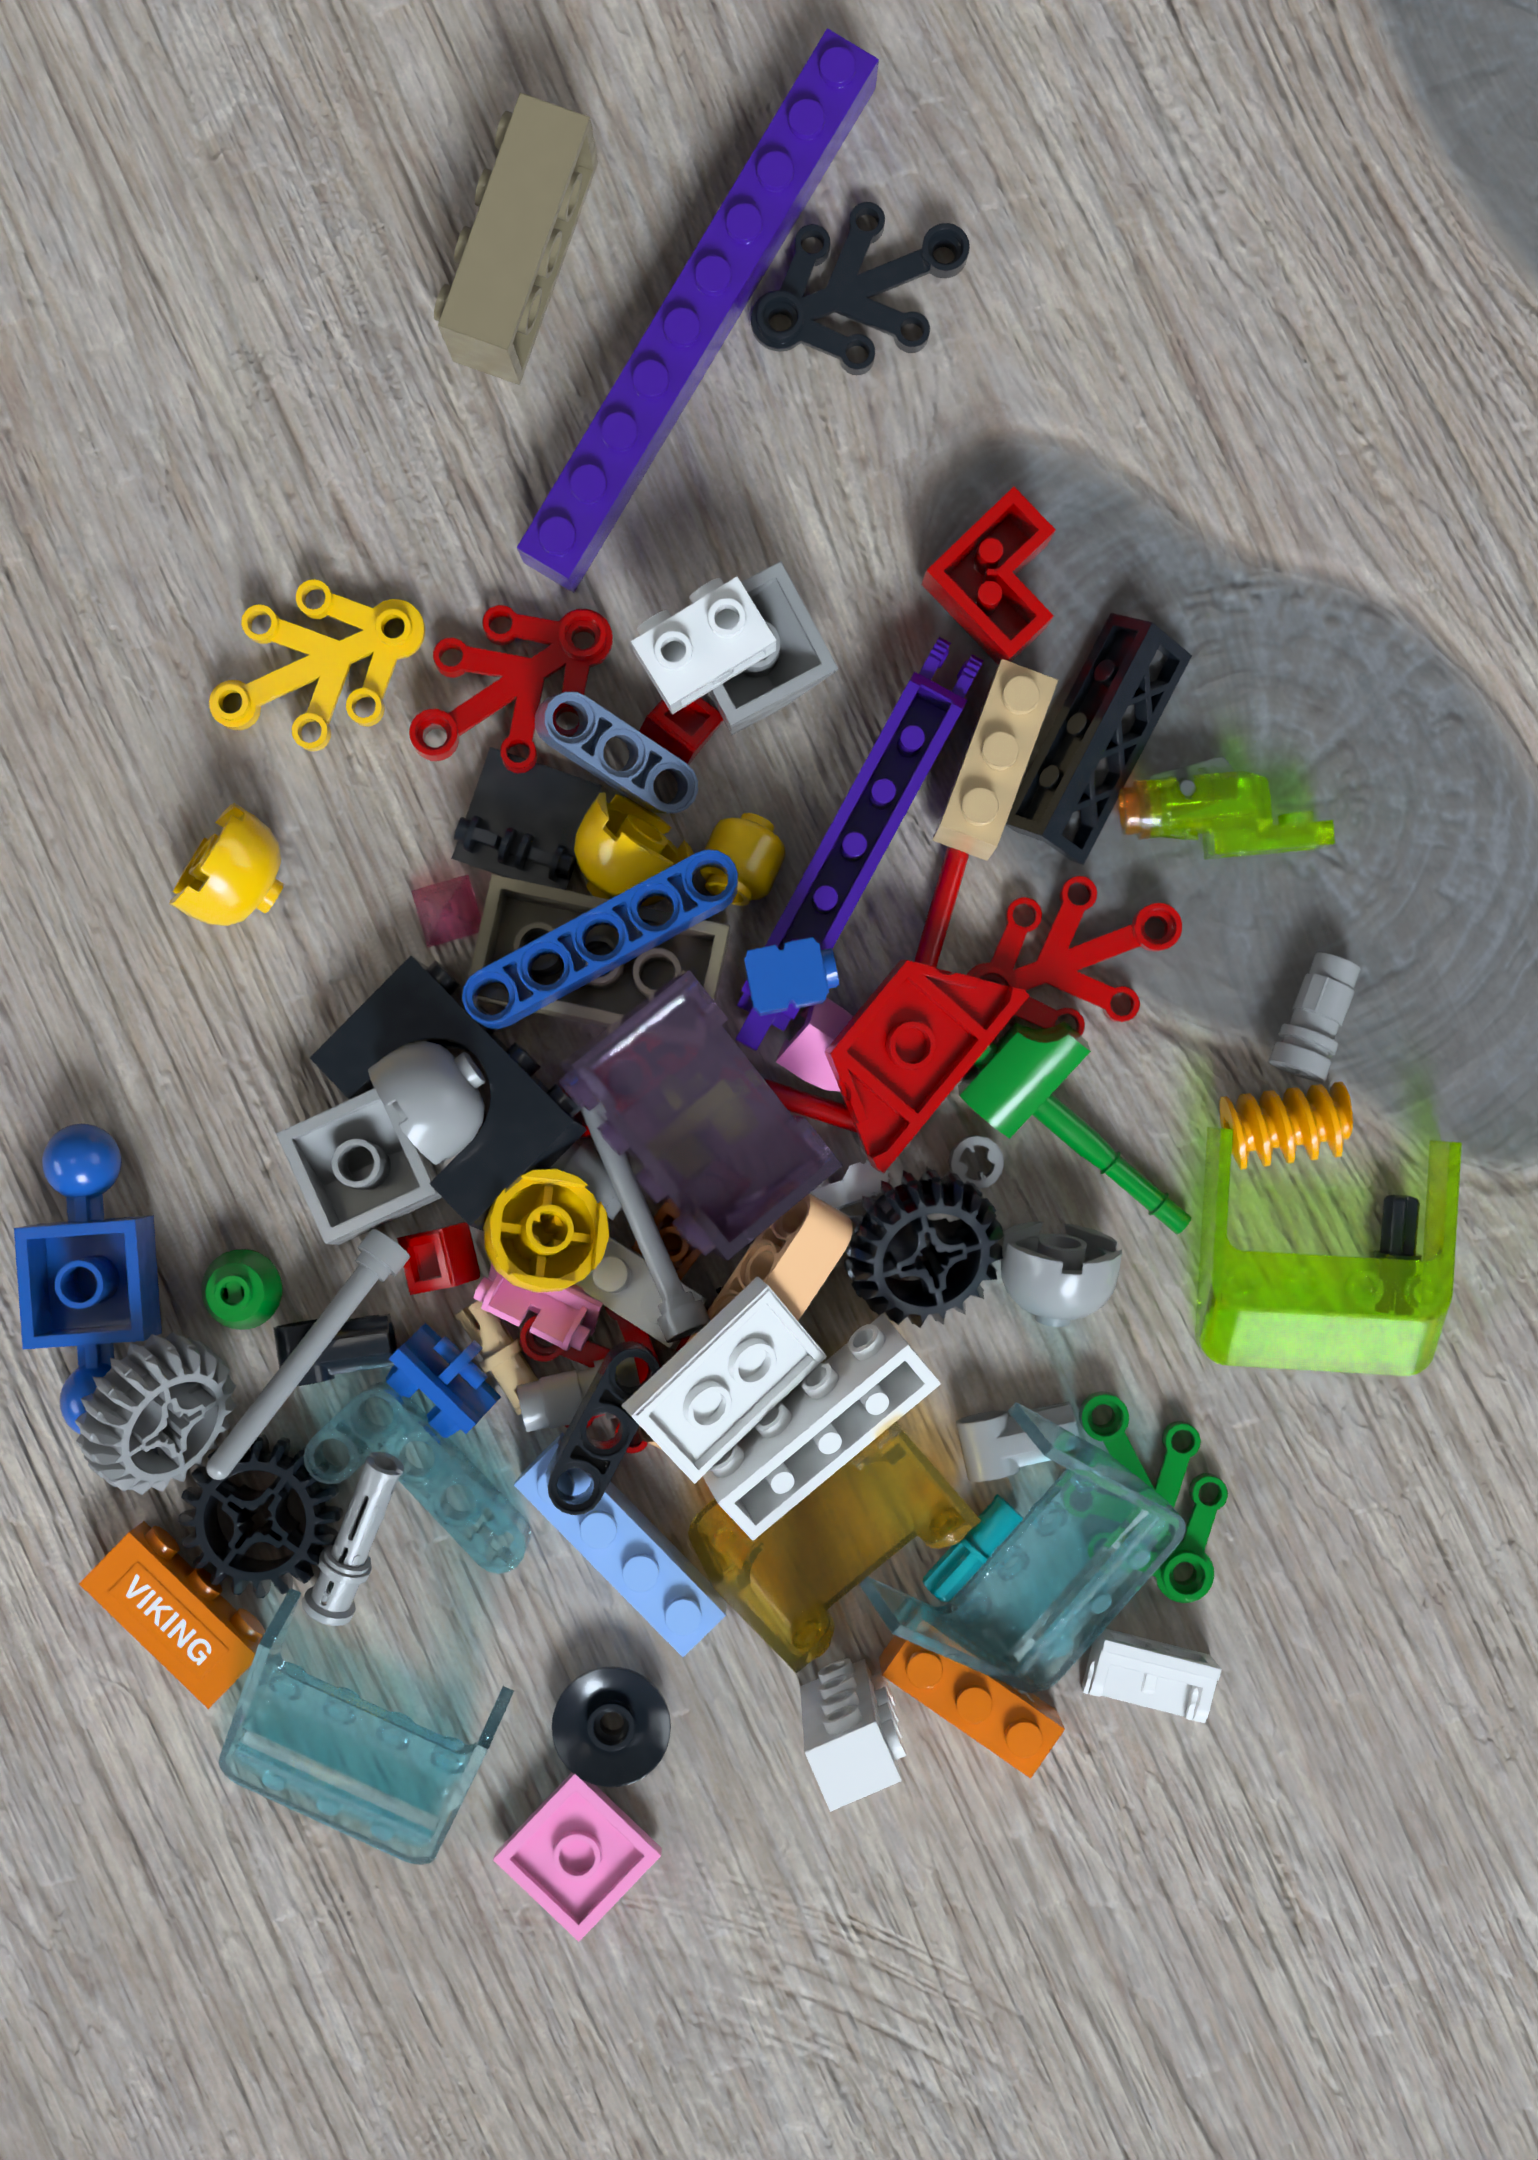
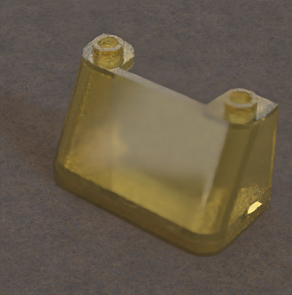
M898 1419L754 1541L723 1510L715 1498L696 1514L690 1524L688 1536L712 1587L797 1673L813 1659L823 1655L829 1648L835 1625L828 1609L917 1535L930 1548L940 1549L953 1546L960 1542L967 1532L980 1523L981 1520L965 1498Z

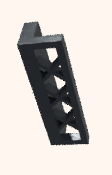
M1110 613L1015 797L1005 825L1017 833L1045 842L1069 860L1084 865L1192 655L1153 622ZM1157 650H1159L1168 658L1157 679L1150 682L1149 665ZM1135 704L1136 720L1130 731L1122 734L1121 719L1128 706ZM1108 757L1109 772L1103 783L1095 787L1094 771L1100 760ZM1080 810L1082 824L1073 841L1070 842L1062 836V833L1072 814Z

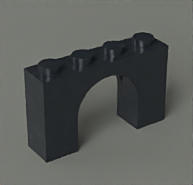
M410 956L326 1040L310 1059L350 1100L374 1089L368 1072L372 1065L390 1052L408 1043L427 1041L439 1044L445 1048H458L472 1052L483 1065L489 1080L491 1095L489 1111L482 1128L474 1139L429 1184L469 1226L484 1231L483 1227L488 1212L496 1197L504 1189L506 1193L523 1179L522 1175L532 1170L549 1169L588 1129L575 1117L582 1109L580 1105L557 1083L549 1090L534 1075L541 1066L517 1042H514L507 1048L494 1035L497 1029L488 1028L478 1023L465 1010L463 1002L454 994L461 985L442 965L434 961L427 967L413 956ZM478 1003L479 1010H480L483 1014H485V1015H490V1014Z

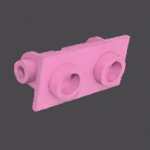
M492 1263L489 1277H484L481 1280L473 1297L482 1302V1310L490 1312L518 1327L528 1310L537 1313L538 1315L531 1326L530 1333L565 1351H568L570 1347L579 1351L583 1349L589 1335L592 1336L595 1331L603 1305L602 1302L586 1294L583 1288L577 1285H572L562 1291L540 1293L514 1286L495 1270Z

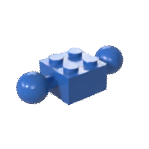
M85 1123L69 1125L55 1133L48 1141L42 1157L43 1172L48 1183L54 1190L66 1197L68 1221L39 1223L14 1228L22 1349L77 1346L78 1369L66 1379L61 1389L59 1405L65 1422L78 1434L81 1433L75 1420L86 1412L81 1398L95 1392L97 1386L93 1377H104L110 1371V1358L115 1359L114 1343L145 1341L152 1334L157 1336L162 1333L154 1215L105 1219L103 1194L114 1185L120 1174L122 1165L121 1152L116 1141L107 1131L98 1126Z

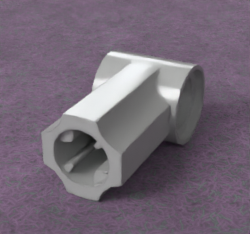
M1069 1402L1008 1414V1411L1005 1410L989 1411L970 1415L956 1421L967 1478L970 1482L997 1480L1018 1473L1022 1466L1082 1454L1078 1426Z

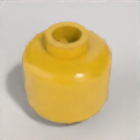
M743 813L741 818L731 817L720 820L714 826L704 849L718 850L728 855L735 864L738 873L737 894L731 903L733 905L746 906L750 903V900H760L767 896L773 887L785 858V847L779 837L773 833L774 825L766 818L757 814ZM706 867L700 870L701 876L706 880L705 887L712 895H718L725 890L728 879L722 870L716 867Z

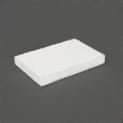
M757 1276L621 1406L695 1484L827 1356L772 1289Z

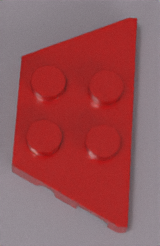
M901 959L825 1050L827 1060L873 1168L883 1174L1027 1000L1030 995L1024 989L997 984Z

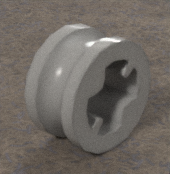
M977 1135L967 1136L956 1142L950 1151L948 1160L952 1173L957 1174L963 1183L969 1181L974 1183L979 1189L987 1188L995 1183L1002 1174L1004 1166L1003 1154L998 1145L989 1138ZM974 1145L985 1147L984 1158L992 1162L991 1169L986 1175L981 1171L977 1172L978 1179L965 1176L968 1166L960 1162L961 1155L965 1149L972 1153L975 1152Z

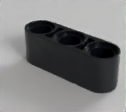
M634 1341L621 1342L612 1347L607 1353L548 1465L546 1472L548 1495L553 1505L563 1513L580 1515L594 1509L601 1500L639 1427V1424L621 1405L661 1368L651 1350L641 1343ZM630 1357L641 1358L648 1363L647 1377L641 1384L634 1387L623 1386L615 1380L617 1366L621 1361ZM607 1412L619 1418L620 1426L618 1432L607 1441L593 1440L586 1433L589 1420L598 1413ZM568 1469H584L591 1475L590 1486L585 1492L570 1496L559 1490L557 1487L558 1479Z

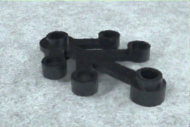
M862 202L851 211L849 234L827 287L803 297L814 266L825 262L830 252L828 232L816 224L806 225L796 234L795 255L780 290L771 291L761 296L752 309L751 329L753 335L762 346L772 351H788L801 343L839 359L841 367L847 373L863 375L872 368L875 359V346L871 339L862 334H853L847 337L815 322V320L832 313H838L894 337L897 347L906 353L919 352L926 346L929 339L930 324L927 318L918 312H900L869 298L927 274H932L937 278H951L963 270L967 262L970 249L968 237L960 227L954 224H937L925 234L922 249L858 274L870 244L879 240L885 225L883 210L873 202ZM863 215H870L876 219L878 225L872 231H863L857 226L856 220ZM814 237L822 242L823 248L818 253L810 254L803 250L802 242L807 238ZM946 247L954 253L955 258L952 262L943 264L934 258L933 252L937 248ZM783 314L791 320V325L784 331H776L770 326L769 321L774 315ZM907 324H915L921 328L923 335L918 340L910 341L903 337L901 329ZM860 346L867 351L868 358L862 363H853L846 356L848 349Z

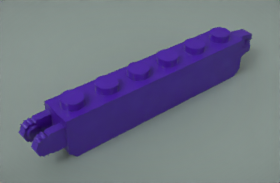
M941 637L937 639L919 674L914 671L765 947L776 945L779 950H783L787 942L813 937L820 944L821 950L833 949L967 702L964 696L983 663L982 659L971 655L970 659L964 662L957 675L958 681L951 692L931 681L936 670L941 668L949 654L948 648L951 644ZM747 978L741 989L743 995L737 1006L749 1012V1015L735 1040L757 1051L770 1025L785 1031L789 1021L795 1019L800 1008L795 1009L791 1003L787 1011L759 1016L753 1008Z

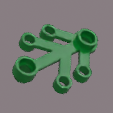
M1104 1391L1092 1393L1084 1399L1080 1406V1424L1090 1437L1097 1441H1103L1132 1499L1094 1488L1083 1476L1070 1475L1063 1479L1058 1487L1059 1500L1072 1513L1080 1514L1088 1511L1148 1530L1160 1552L1123 1543L1112 1529L1097 1527L1090 1531L1085 1539L1087 1554L1094 1563L1101 1566L1117 1564L1155 1576L1158 1588L1172 1601L1191 1603L1201 1599L1208 1593L1214 1581V1566L1204 1551L1217 1510L1222 1508L1227 1501L1228 1490L1225 1483L1211 1473L1199 1474L1191 1481L1189 1495L1195 1504L1183 1537L1180 1539L1171 1522V1517L1190 1457L1198 1452L1201 1445L1198 1431L1184 1421L1172 1422L1164 1429L1162 1443L1166 1452L1155 1487H1153L1125 1433L1129 1424V1412L1126 1405L1112 1393ZM1102 1404L1109 1405L1112 1409L1110 1421L1104 1425L1093 1423L1092 1412L1094 1408ZM1179 1430H1187L1191 1434V1442L1183 1450L1174 1449L1171 1443L1173 1435ZM1208 1482L1217 1484L1218 1494L1216 1498L1210 1502L1200 1501L1199 1489L1201 1486ZM1081 1484L1085 1486L1087 1496L1083 1502L1072 1504L1067 1501V1491L1072 1485ZM1101 1537H1109L1114 1541L1112 1552L1106 1556L1096 1555L1093 1550L1095 1542ZM1181 1562H1189L1193 1566L1191 1577L1185 1581H1177L1173 1577L1174 1568Z

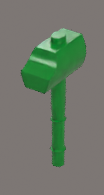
M1065 1021L1046 1029H1033L1015 1023L996 1044L991 1042L973 1064L975 1066L973 1070L958 1085L959 1096L977 1114L1009 1139L1033 1115L1078 1155L1099 1168L1100 1174L1105 1173L1148 1210V1215H1154L1176 1235L1189 1225L1192 1217L1169 1198V1193H1163L1123 1159L1120 1156V1151L1116 1152L1097 1131L1052 1094L1091 1052L1088 1042Z

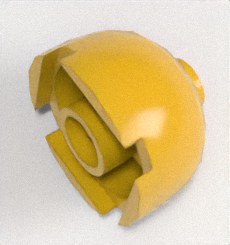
M605 792L599 793L587 810L576 833L574 847L580 870L589 880L586 884L587 889L593 896L609 900L688 858L694 852L685 840L677 849L663 835L668 833L672 827L653 812L618 794L614 796L610 803H607ZM653 896L646 899L641 906L654 905L666 898Z
M233 803L229 805L215 822L223 827L221 834L218 836L214 833L209 839L204 837L176 883L173 892L177 895L169 902L170 905L186 915L210 925L228 926L242 922L255 909L260 910L264 914L267 913L279 897L284 883L276 879L281 864L279 843L270 828L256 816Z
M558 1169L532 1170L522 1175L523 1179L506 1193L504 1189L494 1200L483 1227L485 1250L495 1270L512 1285L536 1293L562 1291L585 1279L603 1259L609 1239L607 1212L601 1201L597 1203L594 1195L585 1188L588 1185L578 1176Z

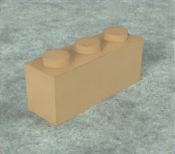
M1001 659L984 698L934 833L933 841L988 861L1000 841L1058 683L1057 679Z

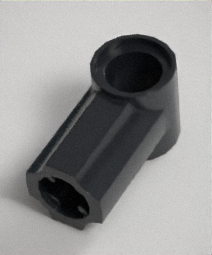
M378 1314L347 1320L297 1386L332 1380L336 1374L395 1366L389 1360L397 1350L395 1328L390 1314ZM317 1319L273 1327L279 1369Z

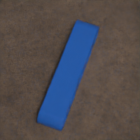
M707 849L697 852L478 970L468 978L463 987L462 1001L465 1010L478 1023L494 1029L510 1026L724 910L733 902L737 894L738 873L735 864L728 855L718 850ZM706 867H716L727 876L728 884L720 894L704 896L698 893L693 886V879L696 873ZM653 896H662L668 899L674 906L670 920L659 926L648 925L639 917V909L642 903ZM599 925H609L619 933V942L616 948L610 954L603 956L590 953L585 946L586 936L589 931ZM546 954H555L561 957L564 962V972L556 983L540 985L533 981L531 972L535 960ZM492 983L505 985L509 992V1002L506 1008L495 1015L483 1014L479 1010L477 1003L481 990Z

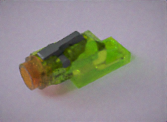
M1224 757L1154 774L1147 780H1135L1132 787L1119 789L1118 810L1123 835L1136 834L1138 840L1163 837L1199 841L1198 834H1202L1204 860L1319 850L1335 844L1333 820L1314 821L1313 811L1277 815L1278 825H1273L1268 778L1247 771H1235Z

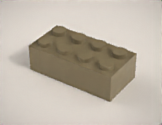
M521 92L519 93L513 113L505 111L500 119L495 137V147L500 149L493 170L485 168L479 178L474 200L475 205L479 206V210L473 227L464 226L459 235L454 254V262L459 264L452 286L448 284L442 286L434 309V320L439 321V330L453 362L520 385L598 165L590 117Z
M492 874L469 977L478 970L609 899ZM640 907L639 909L641 920L651 926L665 924L673 914L646 907ZM704 920L534 1013L705 1050L729 942L730 926ZM609 925L596 926L586 936V949L594 955L603 956L610 954L619 942V933ZM555 954L540 956L532 966L531 974L533 981L540 985L556 983L564 972L563 959ZM500 983L489 984L479 993L478 1001L506 1007L509 1002L508 989Z

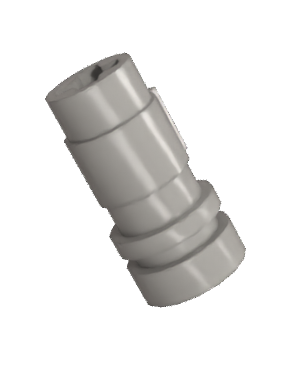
M1315 953L1309 972L1303 978L1292 1007L1293 1014L1289 1024H1282L1278 1035L1283 1040L1282 1042H1275L1268 1060L1270 1064L1285 1072L1308 1080L1325 1082L1332 1062L1327 1059L1328 1055L1336 1054L1339 1044L1334 1039L1339 1027L1343 1025L1355 993L1353 989L1361 971L1358 965L1332 954Z
M634 1357L621 1361L615 1372V1380L626 1387H634L640 1384ZM604 1359L594 1361L595 1367L580 1371L575 1369L541 1377L538 1381L517 1385L516 1389L526 1432L547 1427L553 1429L569 1425ZM607 1412L598 1413V1414L595 1415V1416H597V1415L606 1414V1418H607V1419H611V1418H615V1417H616L614 1414L607 1413Z

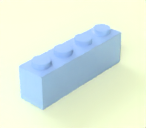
M562 1432L521 1472L514 1486L645 1620L684 1657L726 1616L727 1599L611 1481L594 1509L585 1514H566L553 1505L548 1495L546 1472L564 1436ZM568 1469L559 1477L557 1487L564 1494L570 1496L579 1495L590 1486L591 1475L584 1469Z

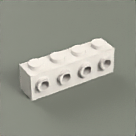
M881 1314L871 1324L864 1325L856 1330L847 1344L824 1363H820L728 1451L703 1478L717 1503L754 1541L941 1383L887 1317Z
M849 1658L835 1661L818 1672L819 1679L800 1686L804 1752L830 1812L902 1781L898 1759L907 1755L901 1741L903 1736L897 1723L899 1718L894 1708L896 1704L885 1677L882 1676L881 1672L872 1675L865 1659L853 1664Z

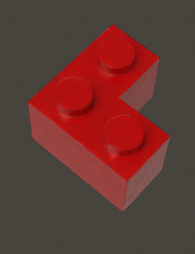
M1015 486L926 570L921 584L998 665L1001 659L1012 662L1047 628L1054 617L1016 575L1048 546L1056 529Z

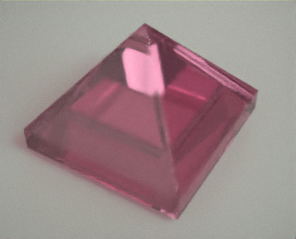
M468 874L411 891L428 948L479 933L482 919Z

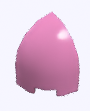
M826 997L822 1004L807 1006L803 1009L800 1015L806 1019L804 1026L790 1041L786 1039L783 1042L776 1062L812 1085L827 1091L841 1092L825 1055V1050L853 1016Z

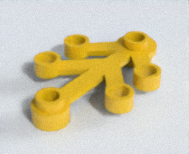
M312 579L303 582L296 591V603L305 615L313 619H322L330 616L362 630L340 641L279 619L278 615L268 606L258 604L249 607L244 612L241 620L242 629L249 638L260 644L274 642L308 656L247 684L239 680L221 682L213 689L210 695L209 708L212 716L217 722L228 729L245 730L254 725L258 720L261 705L318 680L307 712L297 717L292 725V736L295 742L305 750L319 751L327 746L330 741L331 729L329 724L351 664L372 655L363 687L350 693L346 701V711L349 717L361 726L368 727L377 724L385 712L383 698L397 660L413 655L424 641V620L419 611L409 602L400 599H389L371 608L333 594L330 588L320 580ZM313 590H322L325 593L324 604L317 609L307 608L305 601L308 593ZM262 614L270 616L271 626L269 630L263 634H255L252 630L253 620ZM397 618L404 621L405 628L402 635L397 638L385 636L384 627L389 620ZM231 693L240 694L242 698L241 708L235 713H226L223 709L225 697ZM363 697H370L375 701V711L369 717H359L355 711L357 702ZM309 722H317L321 726L320 737L315 742H305L302 738L303 727Z

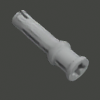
M372 1452L370 1456L366 1457L365 1467L352 1500L348 1505L335 1543L325 1547L319 1556L318 1566L320 1572L315 1585L308 1588L302 1599V1608L307 1615L320 1623L331 1626L345 1625L351 1621L355 1613L356 1607L353 1600L358 1587L367 1581L372 1571L371 1558L368 1554L380 1524L384 1519L398 1479L404 1471L402 1462L393 1455L384 1452Z

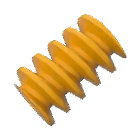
M1334 1082L1329 1093L1322 1084L1311 1085L1307 1090L1306 1097L1298 1087L1287 1088L1282 1100L1274 1090L1264 1091L1260 1096L1259 1105L1251 1093L1240 1094L1235 1108L1227 1096H1222L1219 1101L1223 1139L1228 1153L1233 1155L1240 1170L1247 1169L1250 1151L1257 1152L1264 1167L1270 1166L1273 1148H1280L1288 1164L1294 1163L1297 1145L1304 1146L1310 1160H1318L1321 1142H1327L1333 1157H1341L1344 1139H1349L1353 1130L1351 1099L1343 1082Z

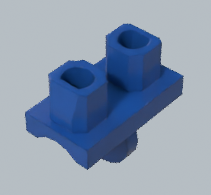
M425 1323L389 1358L395 1366H392L386 1376V1383L400 1396L408 1398L420 1389L435 1404L427 1414L428 1424L443 1438H448L459 1430L467 1434L501 1398L485 1381L488 1376L471 1361L483 1349L476 1340L462 1352L446 1335L441 1338Z

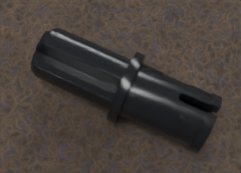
M1394 1194L1384 1198L1380 1250H1374L1373 1257L1379 1259L1376 1302L1373 1309L1377 1312L1388 1313V1310H1393L1395 1289L1393 1314H1413L1412 1296L1415 1262H1421L1422 1255L1416 1253L1420 1202L1418 1198L1413 1196Z

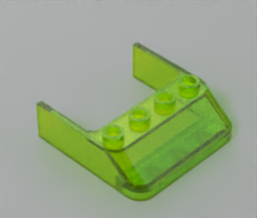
M1207 1127L1195 1327L1196 1342L1201 1352L1212 1361L1227 1366L1411 1376L1425 1370L1434 1358L1453 1296L1462 1143L1430 1140L1423 1260L1236 1249L1227 1238L1233 1129Z

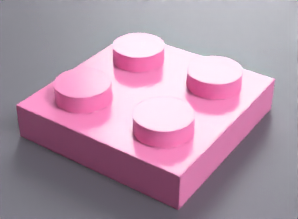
M571 1772L495 1852L493 1861L579 1942L661 1857L662 1848L596 1785L580 1779Z

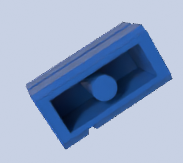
M813 937L787 942L783 950H779L776 945L747 950L746 957L744 958L753 1008L759 1016L787 1011L791 1003L795 1009L822 1004L829 994V989L840 985L833 949L821 950L820 944Z

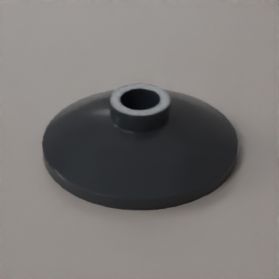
M623 1667L596 1668L577 1677L561 1694L552 1717L553 1743L564 1765L580 1779L602 1787L625 1786L647 1776L663 1758L670 1739L671 1719L663 1695L645 1676ZM608 1712H616L622 1716L624 1724L619 1729L610 1730L602 1723L603 1715Z

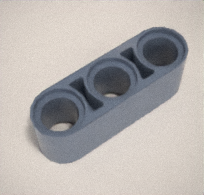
M563 692L546 698L538 706L535 714V728L539 737L547 745L642 808L653 813H679L688 809L695 801L698 793V780L695 772L687 763L587 696L578 692ZM561 703L572 706L579 716L578 730L571 737L560 735L553 725V713ZM612 737L621 739L629 750L627 764L619 771L610 768L603 757L605 744ZM663 770L669 771L678 783L676 796L669 803L661 802L656 797L653 787L656 776Z

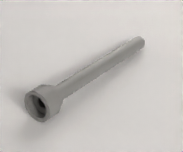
M576 1070L570 1076L569 1084L577 1103L582 1108V1115L662 1299V1303L658 1305L662 1316L657 1321L667 1343H671L699 1332L711 1320L702 1300L695 1301L692 1292H685L592 1075L586 1070Z
M374 1228L358 1246L361 1253L355 1260L359 1266L208 1461L206 1469L211 1478L222 1480L231 1473L377 1280L384 1282L390 1274L396 1276L411 1256L394 1240Z

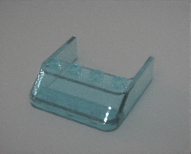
M1015 1402L1008 1410L1011 1416L1045 1457L1067 1469L1042 1498L1031 1507L1029 1513L1005 1541L993 1551L991 1557L967 1585L955 1595L950 1603L935 1607L868 1576L861 1582L860 1587L892 1634L1022 1691L1038 1693L1055 1685L1180 1544L1185 1534L1186 1525L1183 1518L1167 1500L1109 1453Z
M290 1588L258 1645L219 1756L218 1763L221 1771L231 1781L400 1860L418 1865L433 1862L490 1747L514 1690L505 1686L502 1687L487 1721L474 1744L466 1745L457 1738L444 1737L414 1723L405 1714L387 1711L361 1699L357 1693L348 1688L335 1687L307 1674L300 1666L285 1662L281 1656V1648L301 1596V1592Z

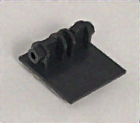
M490 747L466 818L461 817L456 827L454 840H457V844L451 859L502 877L567 890L577 861L574 852L576 833L587 810L601 792L602 785L539 763H535L534 767L525 773L511 772L503 764L500 750ZM508 753V758L513 762L518 763L526 760Z

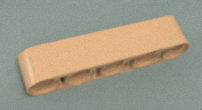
M802 1189L793 1190L785 1195L708 1309L707 1314L710 1320L758 1276L772 1289L796 1320L799 1321L851 1240L853 1226L849 1216ZM697 1333L691 1335V1337L689 1338V1340L687 1341V1343H688ZM639 1425L638 1433L641 1439L661 1449Z

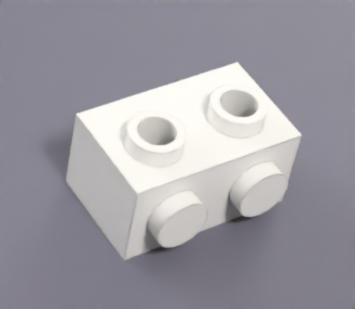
M738 576L725 584L721 578L709 581L689 596L693 604L673 616L670 615L668 610L661 611L644 621L637 628L640 636L631 641L634 653L672 714L776 651L774 635Z

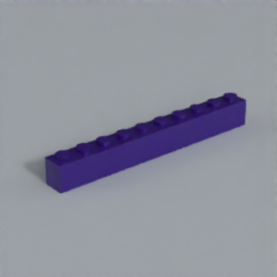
M826 29L518 544L517 550L524 564L573 593L576 591L875 91L879 64L878 58L830 29Z

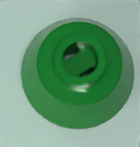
M249 1249L231 1250L218 1256L206 1269L201 1284L202 1300L208 1313L221 1325L236 1330L252 1329L268 1321L277 1311L283 1293L282 1279L273 1262L263 1254Z

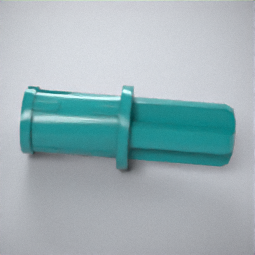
M999 1494L994 1496V1500L964 1533L959 1530L955 1532L954 1535L957 1541L923 1577L922 1582L927 1590L940 1601L949 1602L983 1564L990 1567L993 1563L990 1559L992 1554L1020 1524L1022 1525L1026 1521Z

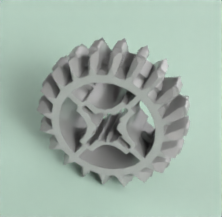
M173 1332L166 1338H160L152 1334L144 1347L130 1343L127 1356L122 1360L110 1358V1371L104 1377H93L97 1388L93 1394L81 1398L86 1412L75 1420L81 1433L76 1442L81 1447L84 1458L89 1462L88 1466L113 1487H118L122 1491L134 1490L141 1495L152 1487L162 1492L172 1478L183 1482L187 1470L193 1465L203 1467L202 1457L209 1449L219 1448L215 1439L219 1433L230 1428L225 1416L231 1413L237 1406L231 1398L236 1385L232 1382L230 1375H228L230 1370L224 1365V1361L213 1353L210 1348L199 1340L195 1341L191 1337L186 1338Z

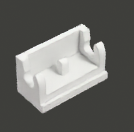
M1097 1626L1081 1690L1086 1694L1098 1697L1104 1696L1205 1723L1222 1669L1209 1654Z

